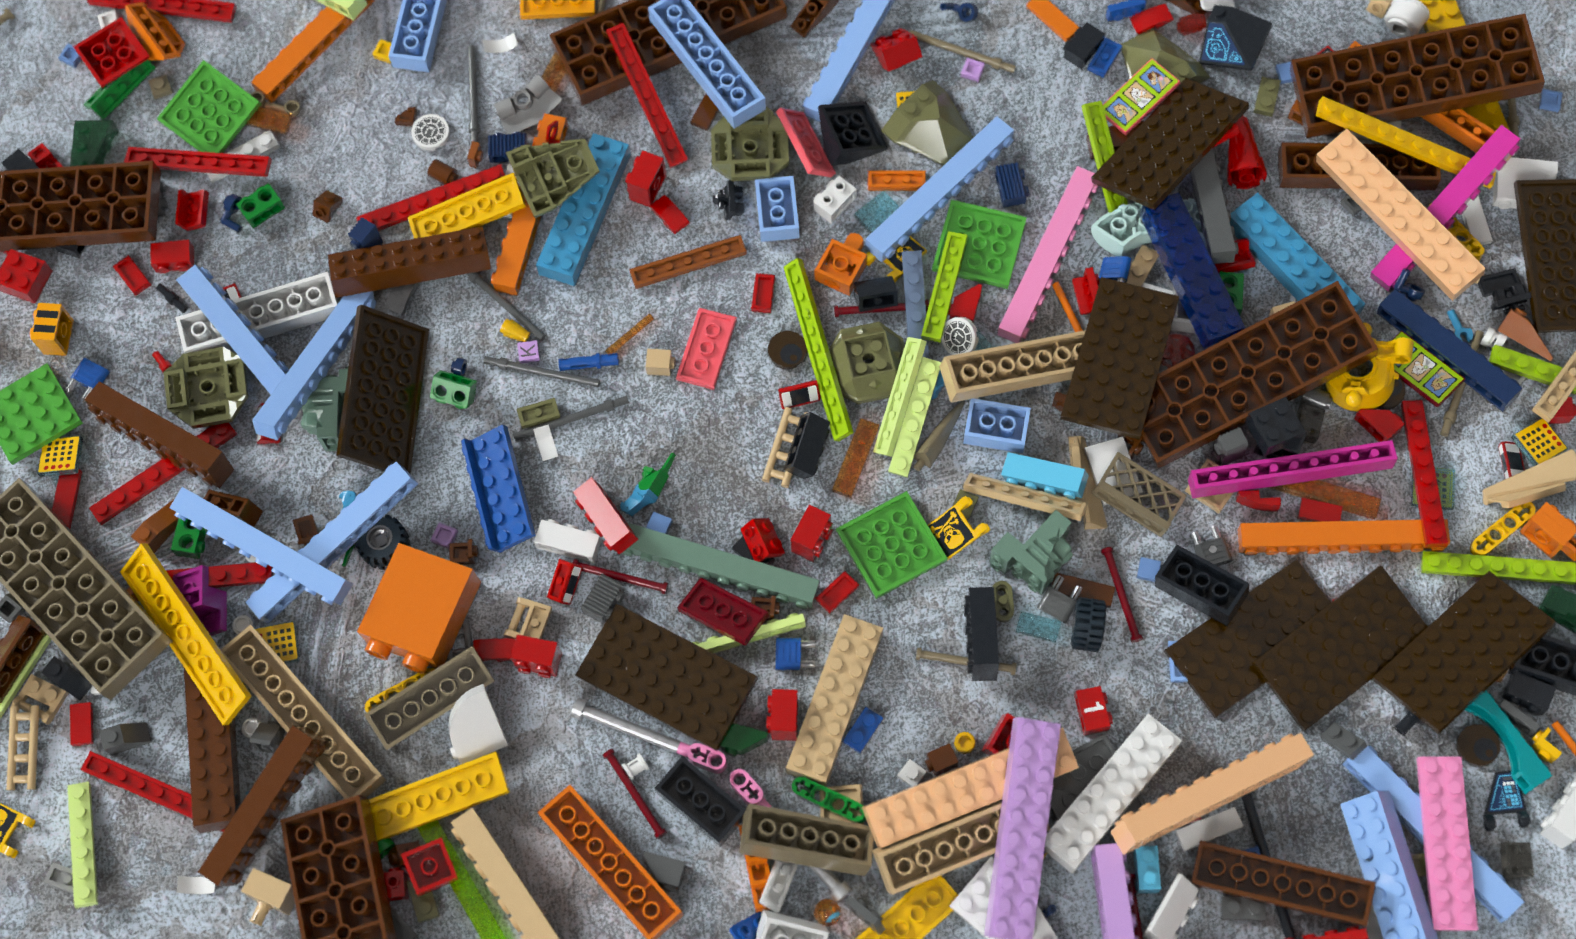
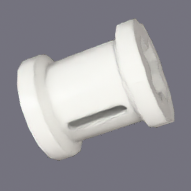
M640 753L637 754V758L627 764H622L631 781L634 779V776L643 770H649Z

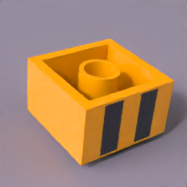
M38 303L37 310L33 314L34 325L30 329V339L43 354L67 356L74 319L62 304Z

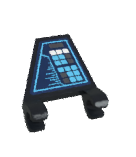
M1511 770L1495 772L1483 815L1485 831H1493L1496 828L1497 824L1493 815L1517 813L1520 828L1528 827L1531 820L1526 810L1522 790L1511 777Z

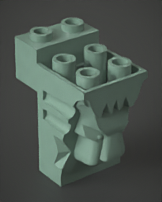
M348 367L339 369V377L326 375L322 378L317 389L311 393L307 403L302 406L301 426L309 434L317 435V439L325 452L337 451Z
M1055 510L1024 545L1007 532L991 549L989 560L991 567L997 572L1001 571L1004 575L1011 569L1012 574L1017 579H1023L1028 583L1027 586L1030 590L1042 595L1054 580L1055 574L1073 557L1072 547L1065 539L1069 534L1072 522Z

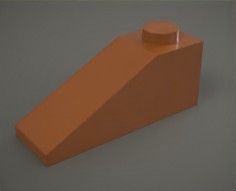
M1510 308L1497 330L1547 360L1552 361L1553 355L1529 318L1526 317L1527 313L1519 308L1515 310Z
M174 499L146 519L131 535V538L138 545L147 543L153 553H155L174 532L179 519L174 516L176 512L170 509Z

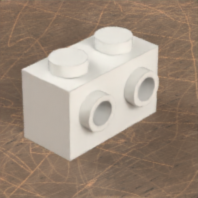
M840 176L835 180L832 179L827 184L826 189L815 196L813 200L814 211L832 224L857 198V189Z

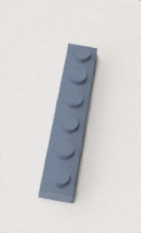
M902 251L907 338L921 339L926 318L922 251ZM924 340L927 343L922 357L929 359L928 340Z

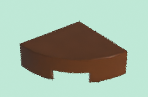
M409 107L401 114H398L395 124L413 126L416 121L417 107Z

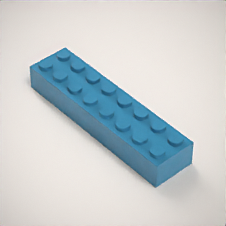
M593 133L588 146L600 172L563 202L536 263L539 275L575 286L631 156L629 144Z
M1256 193L1231 212L1230 226L1234 227L1235 236L1239 240L1248 238L1250 252L1297 301L1338 281L1357 314H1361L1365 302L1259 193Z

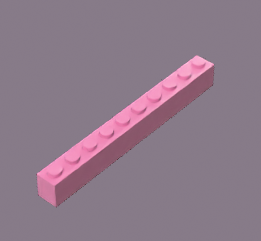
M1079 166L1076 167L1000 323L998 336L1014 343H1020L1022 338L1026 339L1030 330L1028 325L1030 322L1033 323L1038 314L1036 311L1037 306H1042L1046 297L1043 294L1046 289H1050L1054 280L1051 277L1053 273H1058L1061 266L1059 261L1061 257L1065 258L1069 249L1067 244L1069 241L1074 240L1077 233L1075 228L1077 225H1081L1084 218L1082 213L1084 209L1088 210L1092 202L1091 194H1096L1099 186L1092 183L1091 179L1095 173Z

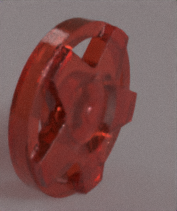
M1181 334L1169 335L1161 364L1171 368L1182 362V360L1194 356L1195 348L1191 340ZM1165 360H1171L1172 365L1168 364Z

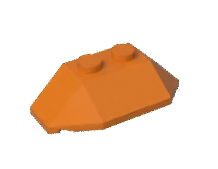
M143 2L126 5L125 9L129 28L149 54V60H167L181 56L185 42L166 17L148 8Z

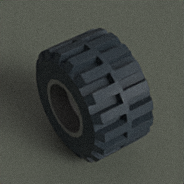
M386 514L385 517H382L358 539L355 546L367 564H370L375 569L378 567L380 570H384L385 566H388L398 543L410 546L411 541L403 525L395 517L392 518Z
M1079 597L1076 601L1071 635L1073 649L1099 652L1101 649L1106 621V603L1104 600Z

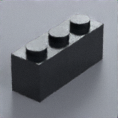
M812 412L800 416L783 470L802 479L815 475L818 469L819 457L824 450V441L829 434L830 421Z

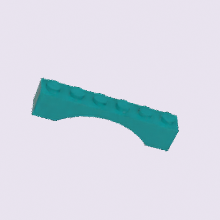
M1485 691L1465 709L1482 719L1498 735L1509 756L1511 777L1525 795L1553 776L1549 772L1547 765L1542 763L1535 754V750L1524 740L1521 732L1510 722L1507 714L1496 704L1491 694Z

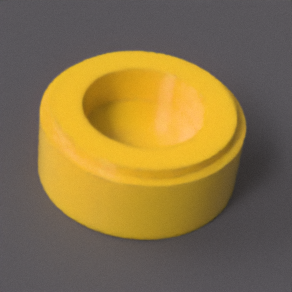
M969 732L959 733L954 740L955 749L961 754L972 752L975 747L974 736Z

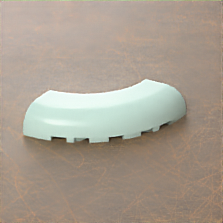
M1167 196L1155 210L1137 202L1128 205L1123 204L1113 212L1103 215L1091 226V233L1096 242L1116 257L1125 256L1132 250L1142 246V244L1164 241L1183 243L1202 252L1206 250L1197 205L1194 199L1191 198L1185 200L1177 199V196Z

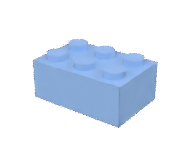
M794 177L755 179L761 242L798 239L799 223Z
M971 399L963 444L1023 454L1031 408Z

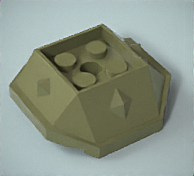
M768 107L735 129L723 117L711 130L712 168L731 181L773 178L789 166L788 134L780 119ZM753 148L754 150L748 151L746 149Z
M881 322L841 329L830 346L829 351L843 397L856 404L889 398L905 348L903 338ZM872 359L873 362L867 364L864 362V360Z
M225 347L184 353L171 367H168L163 372L167 409L193 429L233 422L248 399L245 363L238 355ZM208 387H213L210 391L205 392Z

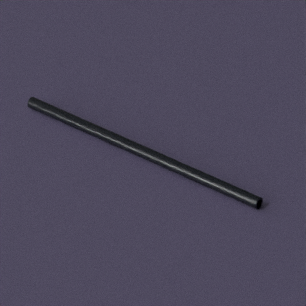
M1250 792L1241 798L1256 847H1259L1261 855L1271 857ZM1275 906L1285 939H1296L1287 908Z

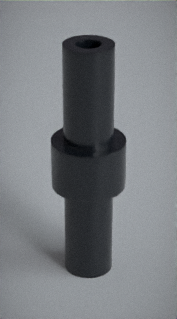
M162 283L157 285L156 289L165 297V300L170 305H174L182 313L188 310V307L179 300V296L176 293L170 292Z

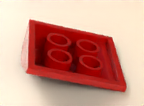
M122 17L73 46L102 88L150 58Z

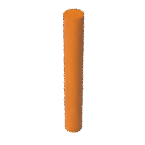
M1053 283L1052 287L1074 331H1083L1060 283Z
M1556 721L1551 726L1576 756V742L1561 723Z

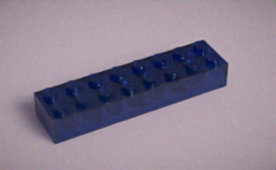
M1179 192L1167 196L1155 210L1142 205L1139 216L1203 349L1205 350L1244 330L1245 326Z

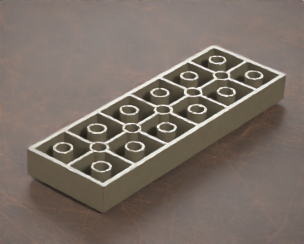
M18 478L0 495V582L101 695L112 700L173 640L30 485Z

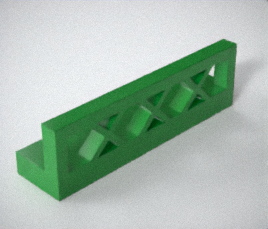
M147 59L105 87H100L83 105L86 109L92 110L101 120H104L156 67Z

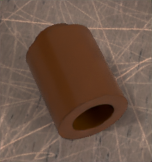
M438 159L433 160L428 168L427 175L444 185L458 180L457 169Z

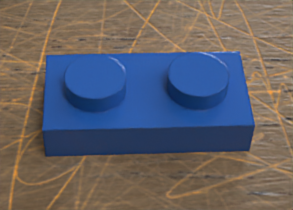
M1128 0L1108 5L1106 11L1107 21H1119L1144 11L1146 1Z
M1105 37L1088 65L1087 70L1104 78L1120 53L1122 45Z
M865 707L844 738L843 743L861 754L883 721V717Z

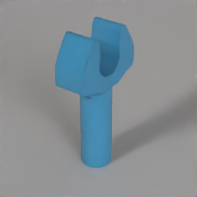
M1454 309L1448 311L1447 315L1455 329L1456 337L1462 340L1460 335H1464L1467 342L1470 343L1473 338L1472 329L1462 327Z

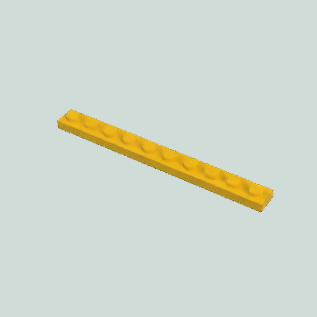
M1323 96L1319 99L1316 112L1317 117L1455 175L1471 160L1467 156ZM1496 171L1492 174L1494 176L1492 181L1487 186L1483 185L1484 187L1490 189L1494 185Z

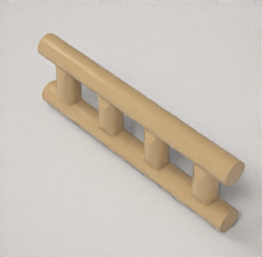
M789 407L784 409L762 477V481L769 483L771 477L781 479V486L784 488H789L793 474L787 471L775 470L774 466L777 459L786 461L788 453L779 451L782 441L792 443L794 435L785 433L788 423L798 425L800 417L791 415L792 409Z
M31 705L30 712L20 713L19 706H10L6 790H15V784L27 783V790H36L39 705ZM30 720V732L18 733V721ZM29 741V754H17V742ZM28 762V775H16V763Z

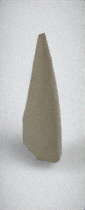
M965 400L960 401L940 421L914 456V459L917 460L914 468L917 471H921L924 465L929 468L932 467L960 416Z

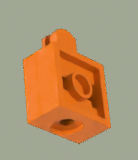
M850 233L844 243L831 239L814 270L815 281L850 296L854 289V282H858L867 265V254L861 252L864 247L862 236L857 233Z
M1546 502L1519 532L1551 559L1561 550L1573 561H1576V538L1573 537L1576 533L1575 523L1560 514L1554 505Z

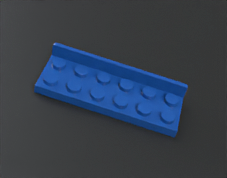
M502 424L473 440H461L462 453L466 459V469L470 475L471 488L475 495L476 507L481 518L480 524L484 530L485 543L488 549L501 553L536 536L508 427Z

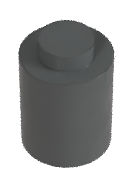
M1314 388L1303 394L1300 404L1323 412L1324 409H1329L1333 398L1329 397L1330 393Z

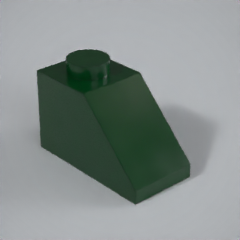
M733 723L721 744V750L729 756H742L768 742V732Z

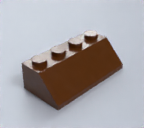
M18 615L16 620L10 624L9 631L5 637L0 640V703L45 634V631L38 624L24 616Z

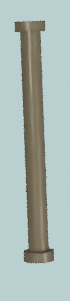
M917 648L916 660L922 658L967 666L968 657L925 651L922 648ZM999 662L998 671L1010 672L1011 675H1015L1017 663L1007 664Z

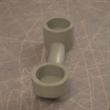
M259 91L250 94L262 103L257 110L268 109L284 113L288 118H293L300 112V105L295 100H290L283 106L265 101L263 93Z

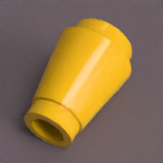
M506 318L500 328V333L504 337L521 342H527L530 336V332L513 319L509 320Z

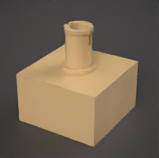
M255 868L252 869L241 891L258 903L249 921L262 927L270 909L290 915L295 905L292 885Z

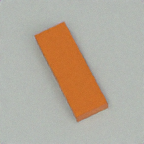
M1030 0L1026 4V8L1065 42L1070 40L1079 28L1049 0Z
M926 170L868 171V191H917L926 183Z

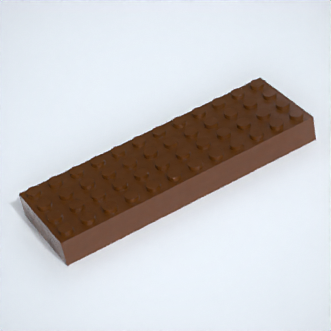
M629 0L549 34L551 45L582 106L631 85L606 33L607 29L623 22L649 77L683 63L650 21L648 7L660 0ZM689 0L723 45L787 18V6L783 0Z
M1525 13L1293 59L1290 65V74L1306 139L1346 130L1341 126L1316 116L1319 99L1323 96L1389 123L1538 94L1542 92L1545 83Z
M154 161L0 171V251L56 248L55 246L60 245L86 246L156 241L161 170Z
M1336 281L1159 373L1141 437H1143V442L1159 469L1218 439L1219 435L1222 436L1226 432H1230V430L1233 431L1245 425L1250 412L1284 397L1289 402L1378 356V347L1341 285Z
M356 795L280 819L301 939H396L369 799Z

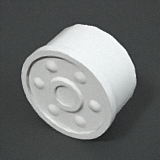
M1393 0L1384 17V21L1393 34L1400 37H1409L1419 34L1424 23L1429 19L1430 13L1428 8L1418 0Z

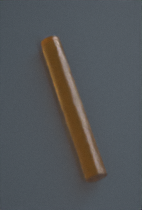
M651 314L645 316L608 347L605 353H615L654 320Z

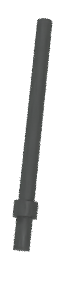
M469 45L467 47L470 124L468 129L469 134H471V143L472 141L479 143L480 124H478L475 46Z
M479 272L466 274L473 284L479 285L536 338L542 341L546 337L543 332L482 279V275Z
M485 356L483 364L497 366L498 369L502 370L512 369L599 387L600 385L599 379L512 362L508 358L500 357L498 359Z
M627 395L614 400L608 399L600 405L513 433L514 439L517 441L535 435L533 429L549 425V428L553 429L604 411L615 410L614 408L629 403Z

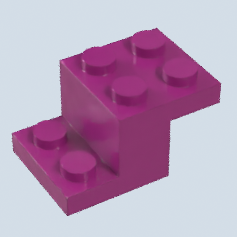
M201 565L174 574L173 582L210 636L227 631V592L208 586L209 567Z

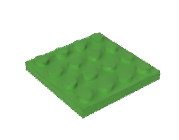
M203 60L157 117V120L199 152L223 153L262 103Z
M951 199L932 271L938 272L948 231L968 235V240L958 277L1008 289L1027 217Z
M48 363L0 390V446L12 465L83 424Z
M907 491L836 528L837 534L876 599L948 560Z

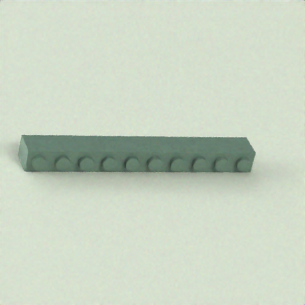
M627 522L639 540L622 552L624 555L632 556L633 554L640 556V559L646 562L653 560L666 568L673 566L686 574L693 572L698 574L700 578L707 580L709 578L716 579L718 583L723 585H736L742 591H756V594L762 597H768V595L776 596L777 601L782 603L789 601L802 609H807V607L813 608L820 587V580Z

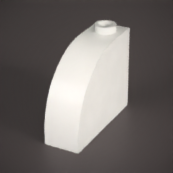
M1511 157L1500 171L1496 170L1493 185V206L1500 209L1517 208L1513 183L1516 180L1556 179L1558 162Z
M481 684L465 692L454 704L449 717V733L453 746L450 748L454 760L458 759L461 765L508 746L507 739L484 685Z

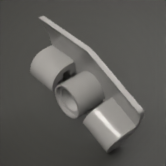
M536 75L524 89L517 91L514 96L494 103V106L506 134H512L513 132H521L537 125L539 120L543 119L544 113L550 114L562 102V98L550 89L549 85L539 75ZM526 97L528 100L525 104L518 103L520 98Z

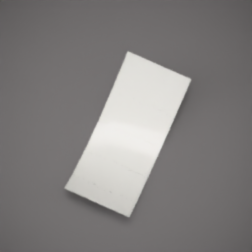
M514 33L500 40H482L484 50L487 53H502L517 46Z
M549 425L533 429L542 460L545 461L558 457Z
M178 876L177 893L210 894L215 892V884L205 877Z
M1371 905L1368 924L1364 928L1367 930L1369 939H1384L1374 907Z

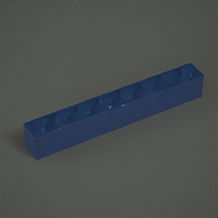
M1394 289L1379 304L1376 314L1399 332L1402 330L1464 377V382L1500 411L1504 412L1519 396L1522 387L1515 379L1509 378L1501 368L1494 366L1484 355L1474 351L1467 342L1456 337L1452 330L1443 327L1435 317L1425 313L1421 306L1411 302L1404 293Z

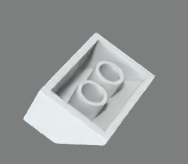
M1178 873L1143 933V937L1146 939H1177L1179 936L1176 934L1178 927L1183 928L1189 918L1186 915L1188 909H1194L1199 900V897L1196 895L1199 890L1182 874Z
M763 910L756 939H828L829 931L823 924Z

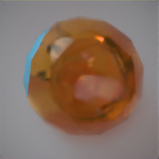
M823 899L816 904L814 917L819 924L831 926L840 919L841 908L836 901Z

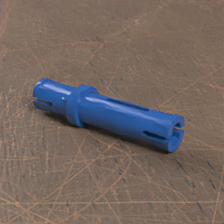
M596 353L592 356L559 359L558 365L560 371L592 367L602 369V366L619 365L618 353L601 355Z

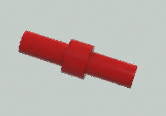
M155 351L152 354L162 372L172 366L169 360H165L159 351Z

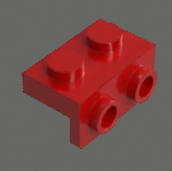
M183 189L178 190L175 224L186 231L206 227L209 192L205 189L188 193Z
M1248 238L1234 241L1238 243V254H1235L1234 262L1212 264L1217 276L1220 272L1232 273L1255 267L1256 261L1249 250Z
M1093 267L1085 268L1083 277L1072 279L1080 315L1091 314L1100 283L1097 273H1094Z
M769 518L752 519L741 528L754 561L762 562L766 558L781 557L785 554L782 543Z

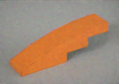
M738 825V826H739L740 837H741L742 825ZM744 854L755 911L757 913L763 910H770L759 903L770 875L768 859Z

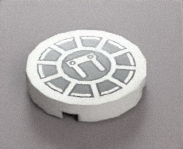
M428 114L415 121L411 134L419 148L433 151L436 150L435 148H441L449 140L450 130L444 118L439 115Z
M955 317L946 322L942 343L948 353L956 355L972 352L976 349L978 344L976 332L978 331L974 323L965 317Z

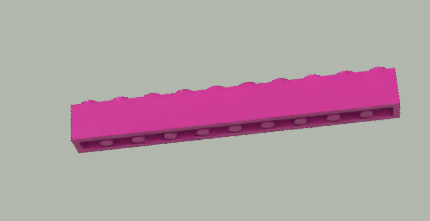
M1501 125L1427 210L1448 230L1455 222L1453 220L1457 214H1463L1467 209L1468 205L1466 204L1469 200L1472 199L1474 201L1481 193L1479 189L1483 185L1487 186L1494 178L1492 174L1496 170L1500 171L1506 165L1508 156H1514L1520 148L1518 146L1520 138ZM1395 244L1371 271L1370 278L1389 292L1392 287L1394 288L1403 268L1412 271L1416 265Z
M1393 440L1191 470L1188 483L1192 498L1392 469L1398 458Z

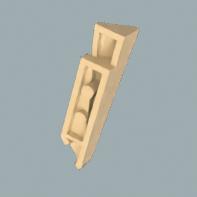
M1083 436L1068 437L1070 465L1085 469L1089 475L1083 497H1075L1074 499L1087 503L1086 511L1083 515L1084 530L1107 528V522L1101 499L1092 494L1096 483L1084 452V448L1087 447L1085 438Z
M1573 449L1483 489V504L1488 505L1497 502L1501 503L1503 508H1512L1566 491V484L1564 482L1576 480L1575 451Z

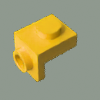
M1548 727L1544 731L1539 730L1533 736L1532 740L1535 742L1531 747L1537 752L1540 759L1553 763L1562 752L1545 740L1551 731Z

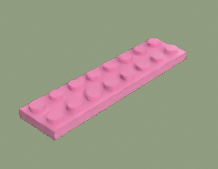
M1417 757L1429 908L1433 928L1436 931H1477L1478 925L1462 757Z

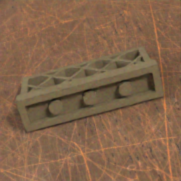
M1119 452L1116 453L1092 492L1096 497L1160 537L1169 529L1172 520L1187 496ZM1117 460L1123 462L1127 470L1118 471L1116 467ZM1139 472L1142 474L1144 481L1135 482L1133 473ZM1128 474L1131 483L1122 484L1119 475ZM1115 476L1117 485H1109L1105 482L1106 478ZM1150 484H1158L1161 492L1152 493ZM1146 485L1148 494L1139 495L1137 486ZM1132 487L1135 496L1128 497L1125 495L1123 488ZM1174 494L1180 499L1177 503L1170 504L1167 495ZM1163 496L1165 505L1156 506L1154 497ZM1150 498L1152 507H1144L1141 499ZM1167 509L1169 515L1167 521L1160 517L1158 510Z

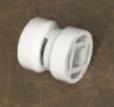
M1489 327L1480 344L1491 348L1495 344L1503 346L1508 336L1503 333L1499 334L1494 328Z

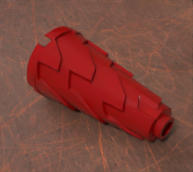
M1242 116L1235 123L1239 127L1240 133L1229 139L1227 181L1231 187L1232 184H1236V189H1251L1259 186L1261 179L1263 181L1266 180L1267 171L1260 151L1257 148L1254 132L1250 127L1247 117Z

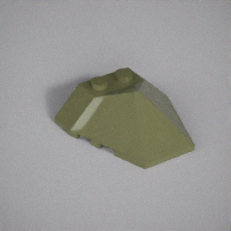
M1153 28L1120 44L1122 45L1121 52L1125 66L1128 69L1129 79L1151 58L1175 76L1180 83L1185 78L1201 83L1210 77L1200 62Z
M934 80L922 84L895 110L881 130L895 144L910 148L912 152L921 153L927 156L928 159L943 166L974 138L948 93Z
M585 138L560 141V143L549 144L548 142L536 146L528 144L506 152L534 218L556 209L600 172Z

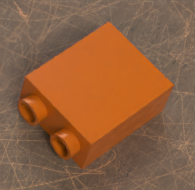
M398 543L357 630V633L367 643L364 651L382 660H388L390 653L404 657L402 665L420 674H425L428 666L436 669L443 665L481 584L474 570Z

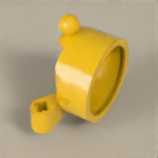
M1364 322V326L1371 335V325L1369 323ZM1401 337L1386 342L1376 341L1375 338H1372L1378 347V356L1370 360L1373 364L1372 371L1363 377H1354L1345 372L1326 382V390L1330 393L1329 397L1333 398L1332 401L1338 406L1350 411L1375 409L1385 403L1394 390L1395 379H1399V374L1394 372V364H1408L1411 362L1414 345L1411 339Z

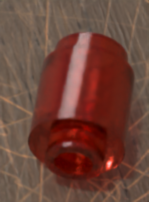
M1194 13L1180 17L1179 22L1176 23L1177 30L1183 36L1202 31V29L1206 28V20L1203 13Z

